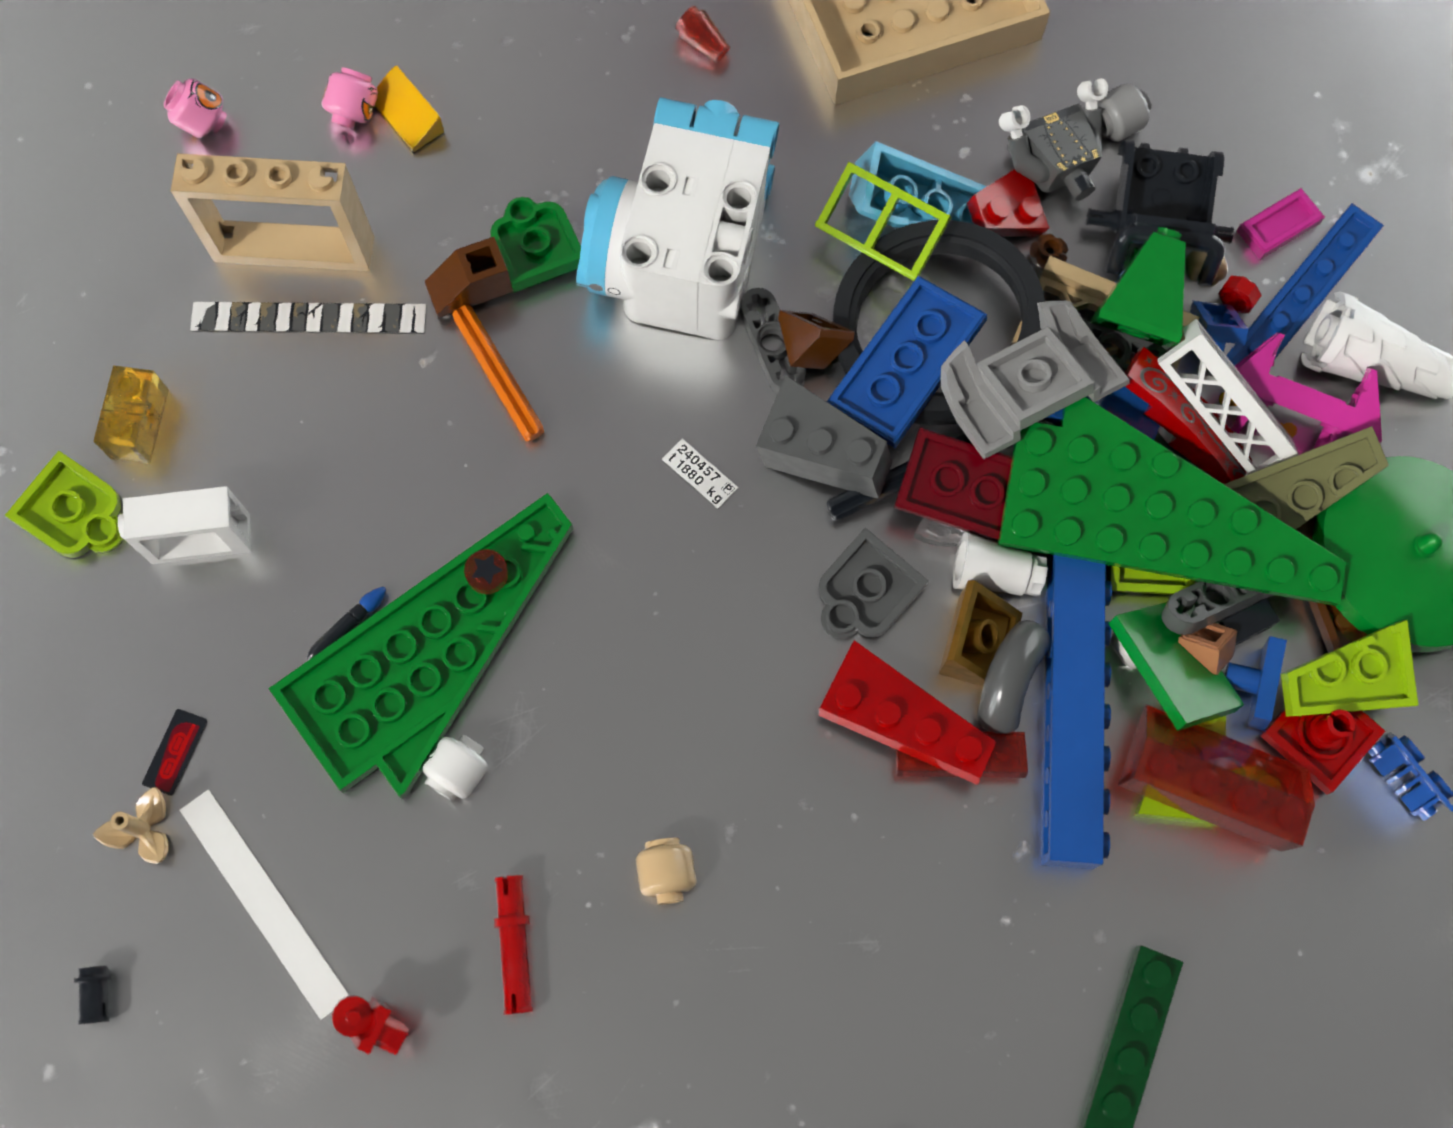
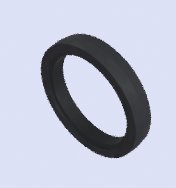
M939 220L923 221L898 228L879 238L873 249L899 264L917 258ZM950 220L932 254H952L976 260L988 266L1003 278L1014 293L1021 312L1022 326L1017 342L1042 330L1040 328L1037 303L1045 302L1044 294L1038 276L1027 258L1011 242L987 228L963 221ZM861 253L846 271L839 285L833 309V322L855 332L854 340L838 355L846 374L863 352L857 336L858 317L862 304L874 284L891 270V268L864 253ZM936 392L914 422L924 425L957 424L943 392Z

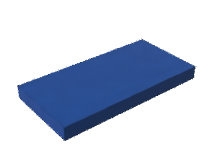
M918 275L826 402L887 441L888 445L896 448L941 386V366L964 340L968 345L971 344L986 323L987 314Z

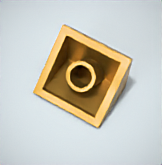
M968 580L958 599L939 674L983 687L988 669L999 645L1008 632L1021 621L1023 613L977 581Z

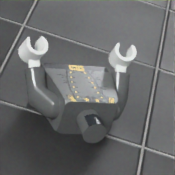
M1100 78L1094 81V93L1091 90L1092 83L1090 80L1084 81L1079 85L1077 94L1081 101L1086 102V107L1084 108L1078 103L1030 121L1031 116L1028 108L1020 105L1013 107L1012 111L1003 113L1000 116L999 125L1001 129L1011 134L1007 138L1009 144L1006 148L1011 154L1014 169L1035 182L1043 192L1049 193L1067 186L1074 199L1080 201L1095 191L1096 187L1089 175L1100 161L1102 154L1101 107H1097V101L1104 99L1108 93V84L1105 79Z

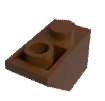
M494 236L456 249L424 281L438 318L452 314L455 309L463 305L475 306L513 292L507 267Z

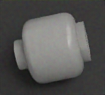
M1121 84L1108 91L1104 99L1097 101V107H1101V137L1108 138L1111 141H1122L1141 131L1148 124L1151 102L1148 95L1131 84Z

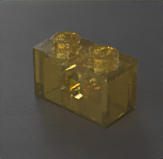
M113 365L93 440L110 459L151 464L169 389L154 370Z

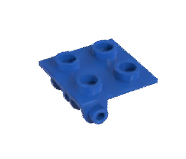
M1389 732L1387 735L1392 740V743L1385 746L1380 740L1368 751L1371 756L1368 760L1370 763H1373L1383 777L1403 763L1406 764V766L1385 780L1387 784H1391L1409 771L1415 775L1394 790L1396 795L1420 781L1421 784L1400 797L1413 816L1419 815L1423 821L1427 820L1438 812L1433 806L1438 801H1441L1451 812L1453 811V805L1448 801V799L1453 797V791L1434 770L1428 774L1423 770L1419 763L1425 757L1409 737L1404 735L1398 739L1396 735Z

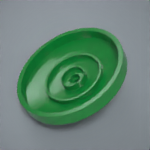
M1411 456L1386 457L1389 464L1387 468L1316 515L1313 541L1346 561L1341 604L1336 605V608L1353 626L1369 635L1398 621L1407 620L1411 652L1428 653L1453 647V471L1438 463Z

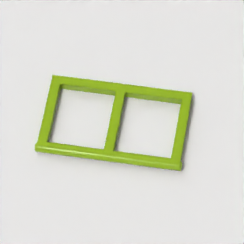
M848 162L821 215L815 222V227L915 281L917 276H920L952 217L855 164ZM853 174L891 193L865 244L827 224ZM900 199L939 219L912 270L873 249Z

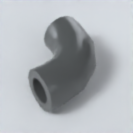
M1031 620L1020 621L1008 632L999 645L982 687L977 713V721L982 728L994 733H1010L1018 729L1030 681L1037 666L1048 653L1051 646V638L1041 624Z

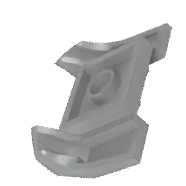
M1070 301L1037 303L1040 328L1042 330L976 363L969 345L964 340L941 366V389L956 422L983 459L1021 440V430L1086 396H1089L1095 402L1130 384L1129 378L1101 345Z

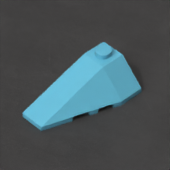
M876 141L855 161L856 166L952 217L951 220L973 224L967 202L974 194L987 187ZM853 174L849 191L852 203L858 214L877 221L891 193ZM900 199L886 225L901 228L918 222L939 219Z

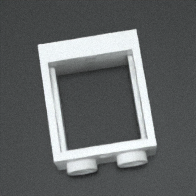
M227 486L123 498V513L118 515L120 536L151 564L252 552L250 513Z

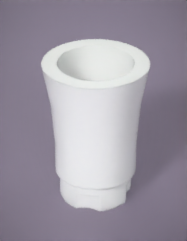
M965 532L960 540L955 557L953 588L964 589L968 580H975L990 591L1020 596L1023 594L1039 596L1047 577V558L1042 555L1032 554L1028 550L1001 546L998 543Z

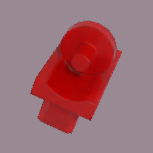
M346 996L338 1001L332 1012V1023L336 1031L343 1036L350 1037L358 1050L369 1055L374 1045L397 1055L409 1032V1028L404 1026L405 1024L402 1021L390 1016L392 1010L385 1002L374 997L368 1002L360 996Z

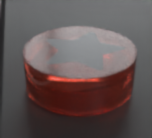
M489 549L479 550L473 553L466 561L464 567L465 577L470 587L476 592L482 594L495 593L506 584L508 567L504 558L496 551Z

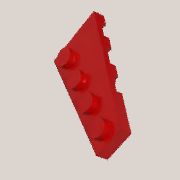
M855 640L849 648L819 708L818 716L976 785L979 784L996 745V741Z

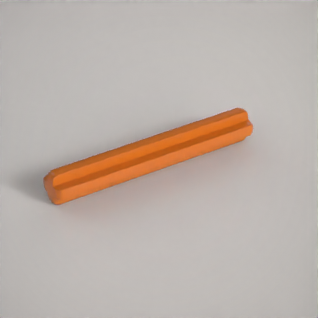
M466 304L455 309L452 316L456 325L523 438L530 442L542 436L544 433L542 423L472 306Z

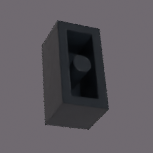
M1266 598L1222 620L1219 624L1237 631L1236 646L1272 628L1280 622V619Z

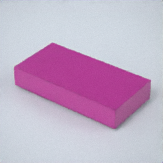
M1300 188L1241 223L1236 231L1257 258L1261 260L1319 225L1325 216L1304 190Z

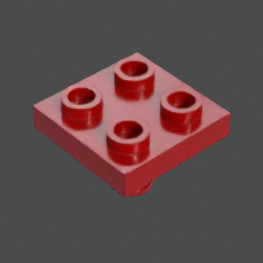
M1284 708L1260 736L1328 795L1335 791L1386 731L1363 711L1348 712L1338 709L1328 714L1286 717Z

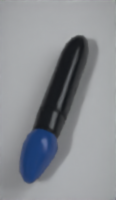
M382 586L365 594L360 599L359 604L350 609L312 645L308 651L307 659L310 660L359 625V622H362L368 613L375 611L385 597L386 588Z

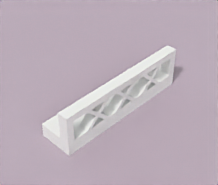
M1195 319L1182 328L1185 340L1157 359L1158 364L1247 473H1254L1299 455L1292 437L1200 322ZM1191 350L1201 360L1198 375L1179 373L1172 363ZM1206 368L1213 376L1205 375ZM1188 383H1196L1195 391ZM1203 384L1222 386L1225 390L1222 405L1204 403L1200 399ZM1232 399L1237 406H1229L1230 400ZM1213 413H1219V414H1220L1219 421H1218V419L1213 415ZM1227 414L1246 416L1249 420L1247 433H1228L1225 429ZM1255 428L1261 436L1254 435ZM1237 443H1244L1243 450ZM1251 444L1270 446L1276 453L1257 467L1249 459Z

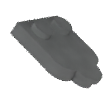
M864 528L820 579L819 594L825 604L821 614L822 626L828 635L836 639H848L857 633L865 637L881 636L928 585L929 580L867 528Z

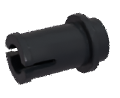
M107 966L79 968V978H74V983H79L78 1025L110 1021V1017H108V980L112 979V975H108Z

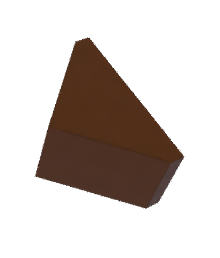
M779 311L778 319L790 367L825 369L854 340V331L814 313Z

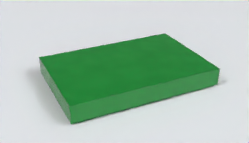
M1167 602L1118 614L1108 623L1177 731L1235 713L1244 706V703L1222 670L1218 675L1208 671L1178 643L1181 634L1174 633L1165 626L1161 614Z

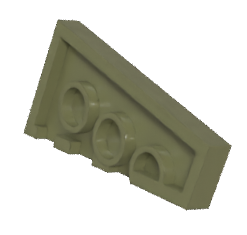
M1371 426L1224 485L1296 530L1383 471L1389 464Z

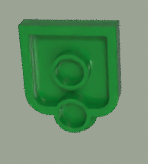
M517 197L508 203L504 216L496 220L491 227L490 235L495 237L507 267L514 293L578 269L581 245L564 209L557 203L541 202L537 204L530 198Z

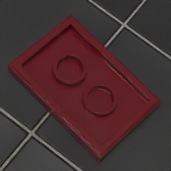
M919 428L894 508L998 541L1012 457L997 452L983 459L973 444Z

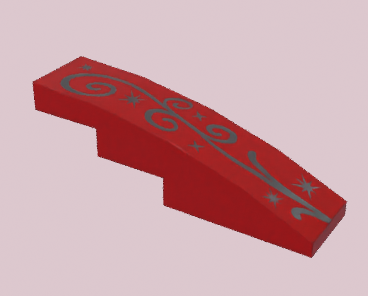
M1143 347L1135 354L1125 371L1130 384L1124 387L1148 403L1149 406L1144 414L1173 435L1168 445L1222 484L1245 476L1247 471L1158 364V357ZM1200 396V399L1204 403H1208L1202 396ZM1213 413L1219 421L1220 416L1217 413ZM1225 423L1226 431L1228 433H1233V431ZM1237 443L1243 450V445L1241 443Z

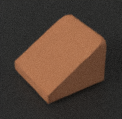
M1213 623L1192 634L1181 635L1178 643L1208 671L1218 675L1234 655L1237 631Z

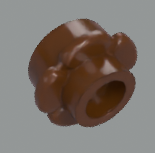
M1053 234L1040 235L1037 242L1035 241L1031 244L1030 255L1032 262L1041 271L1044 270L1050 256L1064 262L1068 259L1066 255L1068 252L1066 242L1062 238L1055 237ZM1051 249L1053 253H1047L1046 250Z

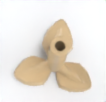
M153 787L146 791L138 800L135 806L137 818L125 812H116L110 821L94 831L93 837L103 845L116 849H124L133 843L136 837L140 838L138 847L140 857L149 863H161L168 853V838L164 833L151 830V826L165 819L166 804L161 791L157 787Z

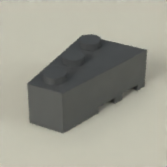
M785 375L756 444L764 466L879 499L885 479L892 466L887 441Z

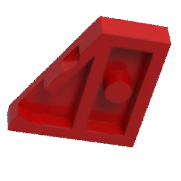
M1015 169L974 194L967 202L973 224L987 228L1002 237L1040 236L1049 229L1034 182L1018 173Z

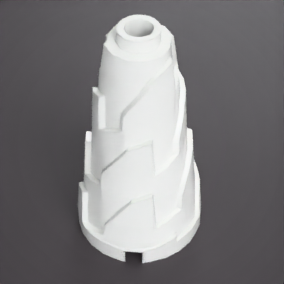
M1344 292L1334 293L1335 298L1340 301L1334 302L1327 299L1319 309L1304 340L1305 344L1313 346L1311 355L1304 352L1301 354L1302 363L1305 367L1319 373L1324 371L1360 382L1368 367L1377 370L1378 385L1395 390L1401 388L1435 400L1437 397L1444 399L1453 397L1452 355L1420 340L1418 336L1408 332L1403 327L1389 321L1382 314L1359 302V298Z

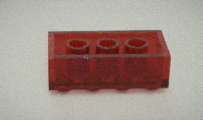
M1149 705L1144 706L1118 786L1281 852L1303 847L1315 807L1310 771L1308 769L1199 725L1177 731L1166 712Z

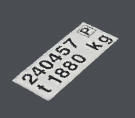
M681 439L662 458L667 465L717 508L739 488L684 439Z

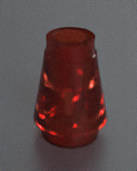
M693 6L677 21L675 29L680 33L679 39L711 59L714 63H718L730 50V45L726 42L705 10L700 11L696 6Z

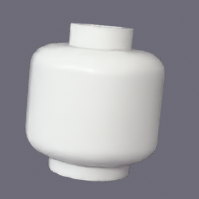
M462 734L459 740L451 737L442 738L424 763L423 772L428 777L424 783L452 802L456 796L459 798L469 797L488 768L486 760L480 756L484 748L464 734Z

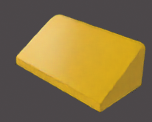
M397 65L394 66L376 87L378 96L375 107L414 153L445 131L439 114Z

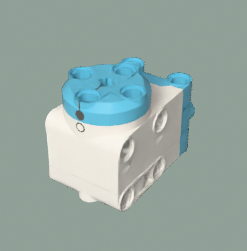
M660 97L639 181L610 176L597 186L594 194H591L588 199L576 276L577 286L586 287L590 293L623 299L625 314L635 323L689 333L713 340H723L732 335L736 328L741 300H743L747 290L750 266L766 200L769 199L775 165L769 163L774 155L780 122L743 115L740 124V114L728 102L710 100L704 106H699L697 111L696 104Z

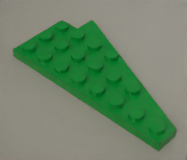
M1084 397L1063 408L1060 426L1036 422L1020 431L1021 440L1014 445L998 545L1333 606L1341 604L1346 561L1090 399Z
M546 493L268 688L339 791L345 793L379 768L401 799L409 794L423 771L424 763L439 741L444 738L573 530L572 523L549 493ZM491 555H494V565L503 570L493 575L491 584L483 577L472 578L477 570L475 558L486 560Z

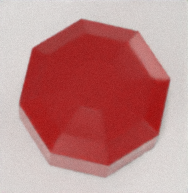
M1233 275L1229 277L1218 293L1223 304L1232 305L1237 313L1249 314L1262 296L1254 282L1244 276Z

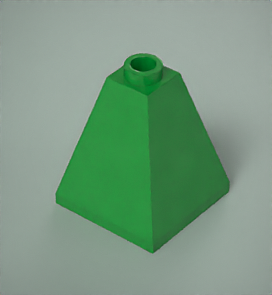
M1158 227L1157 232H1153L1145 241L1094 313L1090 322L1160 345L1166 350L1179 344L1183 327L1186 242L1180 241L1182 234L1168 228Z

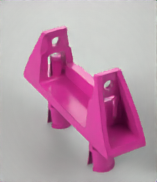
M1276 332L1235 365L1236 369L1267 407H1273L1274 404H1278L1321 421L1320 425L1323 428L1313 449L1371 426L1381 444L1382 431L1377 370L1366 368L1360 385L1352 394V398L1347 405L1345 404L1346 401L1279 375L1276 377L1269 374L1271 367L1275 364L1274 360L1277 350L1285 336L1282 333ZM1237 415L1230 429L1239 434L1248 418Z

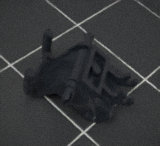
M1123 140L1118 150V155L1122 156L1116 208L1111 212L1089 208L1086 215V225L1108 227L1109 230H1113L1114 233L1118 234L1106 265V273L1120 274L1131 243L1144 244L1153 232H1157L1158 227H1163L1182 234L1180 241L1186 242L1185 250L1207 253L1198 275L1197 283L1198 285L1211 287L1224 257L1225 248L1223 242L1231 244L1234 236L1231 235L1234 233V227L1217 226L1212 223L1217 177L1223 176L1224 153L1212 151L1208 156L1189 154L1187 148H1179L1177 152L1150 149L1149 143H1141L1139 147H1135V141Z

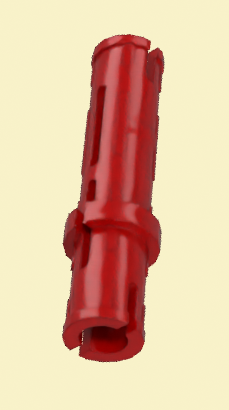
M510 875L507 878L503 876L496 877L494 880L497 892L498 918L494 919V928H499L504 1015L533 1012L526 925H530V916L525 915L523 875Z

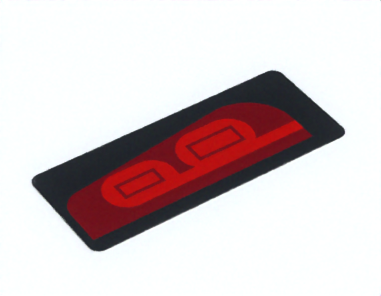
M181 709L175 711L142 781L144 786L149 788L157 787L162 793L170 796L174 794L205 728L207 719Z

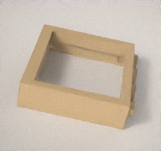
M177 153L170 191L214 262L370 271L375 236L345 163ZM325 172L337 173L336 182H334L332 177H325ZM212 199L330 206L339 227L223 220ZM225 233H233L232 238H224Z

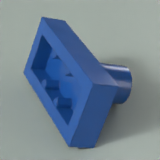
M1192 301L1190 313L1199 317L1198 321L1223 352L1226 343L1245 345L1249 329L1232 305Z
M1269 636L1262 647L1258 669L1231 662L1227 664L1225 676L1235 690L1253 693L1247 724L1249 728L1264 731L1272 721L1287 643L1285 639Z

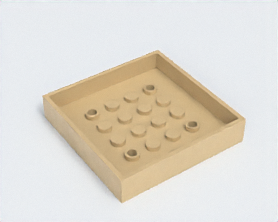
M788 0L834 106L1042 40L1051 13L1045 0H972L976 2L974 4L967 2V0ZM867 32L872 36H865L862 33Z

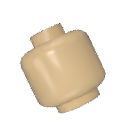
M663 838L648 841L645 843V849L636 856L640 891L645 896L656 897L657 905L684 901L683 893L695 887L696 874L693 853L689 846L680 844L679 838Z

